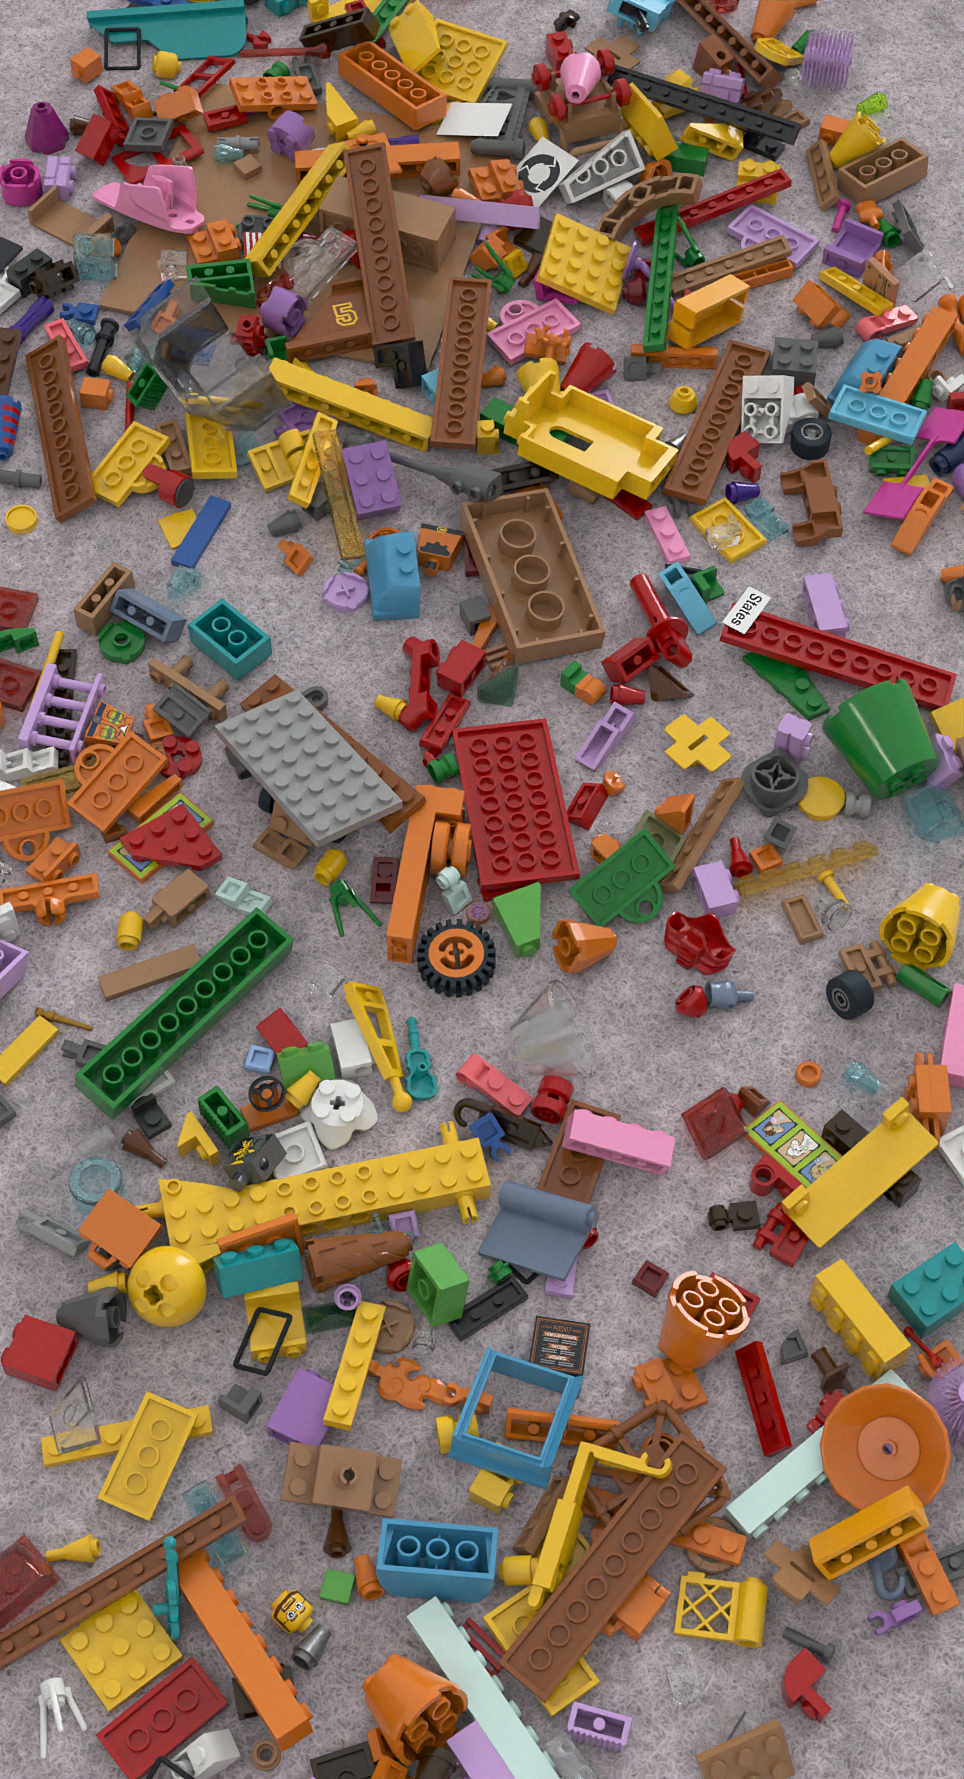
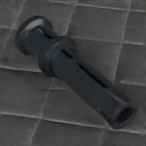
M103 318L101 320L100 332L95 336L96 346L86 369L87 375L91 377H99L108 348L114 344V335L120 328L118 322L114 319Z

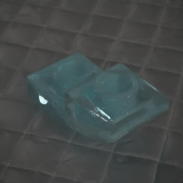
M761 496L743 505V510L748 518L770 541L789 532L788 524L775 515L774 506Z

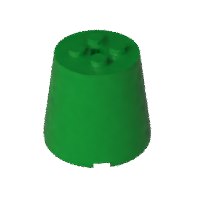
M898 679L895 684H891L889 680L855 694L838 706L839 712L836 715H828L822 724V731L875 799L894 797L924 782L939 765V760L911 687L904 679Z

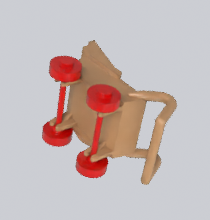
M608 48L597 51L596 60L599 62L601 70L599 83L586 99L578 104L571 103L567 99L562 79L556 80V76H561L560 70L553 72V68H546L544 63L533 66L532 82L536 85L538 91L534 92L532 103L547 119L549 125L555 123L559 131L560 148L569 153V143L615 132L619 135L625 131L618 106L623 107L630 104L632 91L624 78L614 80L613 87H610L603 78L612 75L615 66L614 57ZM632 134V137H633L634 142H635V141H636V136H635L634 134ZM613 139L572 148L569 154L577 159L579 155L600 151Z

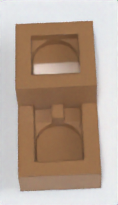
M269 826L252 846L258 852L292 870L298 866L309 852L291 837L285 839L269 828Z

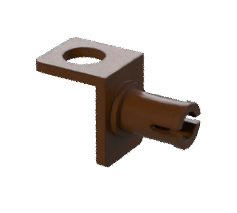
M821 1347L811 1354V1359L823 1374L820 1389L824 1395L828 1392L833 1394L838 1388H843L848 1393L854 1391L846 1379L849 1368L847 1362L838 1367L827 1352L826 1347Z

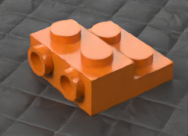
M509 159L491 160L487 167L469 168L468 177L477 198L482 201L497 202L500 198L506 200L513 196L512 191L524 189L523 181L517 179L516 165L511 164Z
M227 219L207 223V230L187 235V241L196 264L239 260L238 251H241L239 238L234 239V236H236L234 225L228 224Z
M658 1357L634 1367V1375L631 1376L635 1390L637 1392L641 1391L645 1398L643 1401L644 1408L655 1402H660L661 1399L666 1400L667 1404L671 1405L678 1414H682L707 1404L708 1400L694 1370L691 1372L682 1370L679 1364L669 1357L663 1360ZM657 1414L653 1416L655 1423L657 1419Z

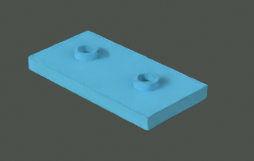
M843 384L829 412L828 419L913 445L926 418L927 410L870 392L864 394L860 389Z

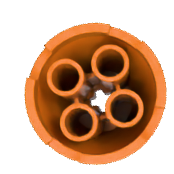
M696 1271L681 1274L674 1281L668 1294L660 1341L658 1343L659 1349L679 1364L680 1368L684 1371L691 1372L694 1369L706 1366L737 1340L748 1326L750 1318L744 1306L746 1303L745 1298L731 1283L717 1275L710 1278L697 1275Z
M397 1654L389 1656L375 1675L367 1677L362 1685V1689L365 1691V1703L392 1753L407 1766H411L413 1761L418 1760L417 1754L420 1753L421 1748L424 1746H436L443 1749L446 1746V1741L459 1730L456 1723L461 1712L468 1709L467 1695L455 1683Z

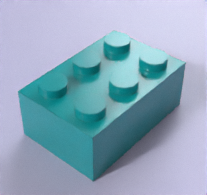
M223 598L188 624L190 642L237 681L272 655L271 637Z
M956 1242L891 1284L887 1297L921 1339L964 1311V1252Z

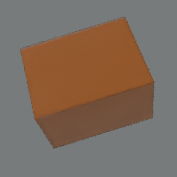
M753 1086L741 1087L738 1095L745 1102L743 1108L754 1118L770 1104L769 1100Z

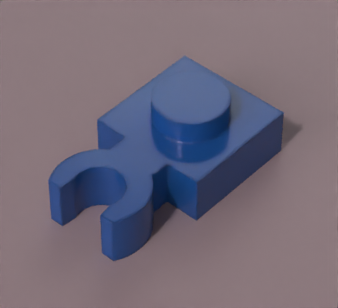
M63 303V311L67 312H60L59 314L60 319L70 320L73 318L74 323L95 326L100 308L99 305L78 303L77 307H73L69 303Z
M488 1112L468 1125L474 1137L479 1138L482 1149L490 1146L489 1153L494 1161H499L496 1155V1151L499 1148H503L508 1155L511 1153L510 1147L499 1140L505 1133L492 1112Z

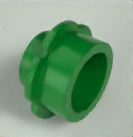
M502 1260L496 1262L488 1268L491 1274L487 1278H491L494 1284L499 1283L513 1272L509 1267L510 1263H503Z

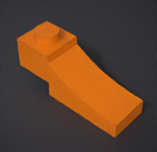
M128 80L110 86L111 91L114 92L115 97L120 101L131 121L135 117H154L150 101L143 97L142 90Z

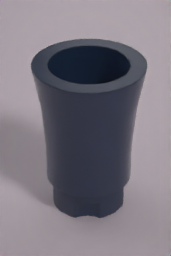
M964 431L955 444H946L929 459V466L939 477L950 473L957 466L964 463Z

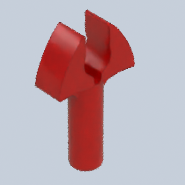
M263 30L259 35L246 32V41L253 43V49H268V43L272 44L270 35Z

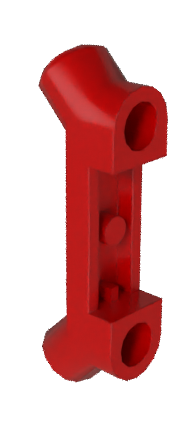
M412 636L404 642L402 647L403 653L412 659V666L409 670L411 677L410 687L408 688L409 704L398 715V721L408 731L415 732L424 721L435 719L437 715V703L430 696L431 668L437 667L440 664V650L434 639L421 641L417 637Z

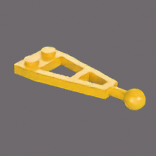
M350 981L343 985L346 1002L351 1008L383 1079L390 1082L394 1093L392 1098L393 1108L400 1113L407 1112L412 1107L413 1101L411 1096L404 1092L400 1079L404 1076L389 1010L382 990L378 986ZM367 1012L376 1013L382 1039L378 1038Z

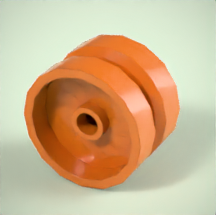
M436 821L431 851V875H437L445 867H448V863L451 861V866L457 869L460 878H466L472 850L471 824L458 823L455 827L454 837L451 838L450 823Z

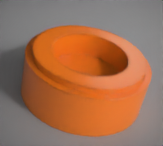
M812 1061L800 1063L795 1073L797 1082L807 1088L818 1085L822 1077L820 1066Z

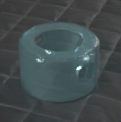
M94 1156L85 1158L76 1164L70 1173L68 1183L73 1202L78 1210L86 1215L91 1213L106 1192L104 1190L101 1193L90 1194L82 1190L79 1183L91 1173H109L111 1181L107 1189H111L124 1198L125 1187L121 1171L115 1162L106 1157Z

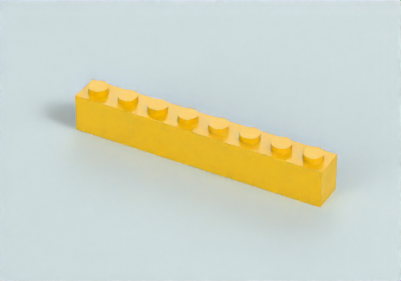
M345 142L330 144L326 147L245 257V259L250 258L254 279L271 276L319 210L337 176L343 177L346 173L343 150H347L349 147Z
M275 357L264 375V391L420 451L426 452L430 445L433 418L428 415L418 413L410 408L392 403L389 400L379 398L368 392L353 388L348 384L340 383L327 376L319 375L306 368H301Z

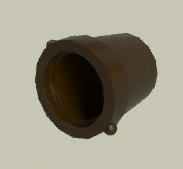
M424 1746L421 1748L420 1753L417 1754L419 1763L415 1779H450L452 1774L455 1773L456 1768H459L458 1760L445 1749L436 1746Z

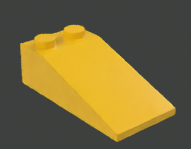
M416 0L414 3H409L399 17L396 16L391 20L389 24L390 35L403 64L417 73L441 51L434 17L419 0Z

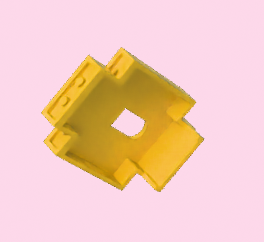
M548 370L543 376H539L536 384L530 386L523 397H519L513 410L506 413L503 419L505 424L503 433L517 439V445H519L517 455L612 500L621 489L647 500L672 470L678 454V449L660 441L664 428L572 385H569L564 392L560 391L559 394L553 392L557 373L552 370ZM551 430H561L590 443L591 446L584 452L552 437L549 432Z

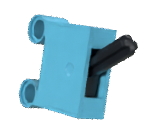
M610 0L606 11L618 16L617 25L619 27H622L626 20L629 21L628 27L631 30L637 25L638 30L636 34L641 36L645 30L653 32L663 20L668 19L675 0Z

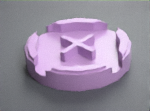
M342 572L341 575L331 576L325 582L323 587L324 601L330 608L336 611H355L367 602L369 589L363 577L356 573Z

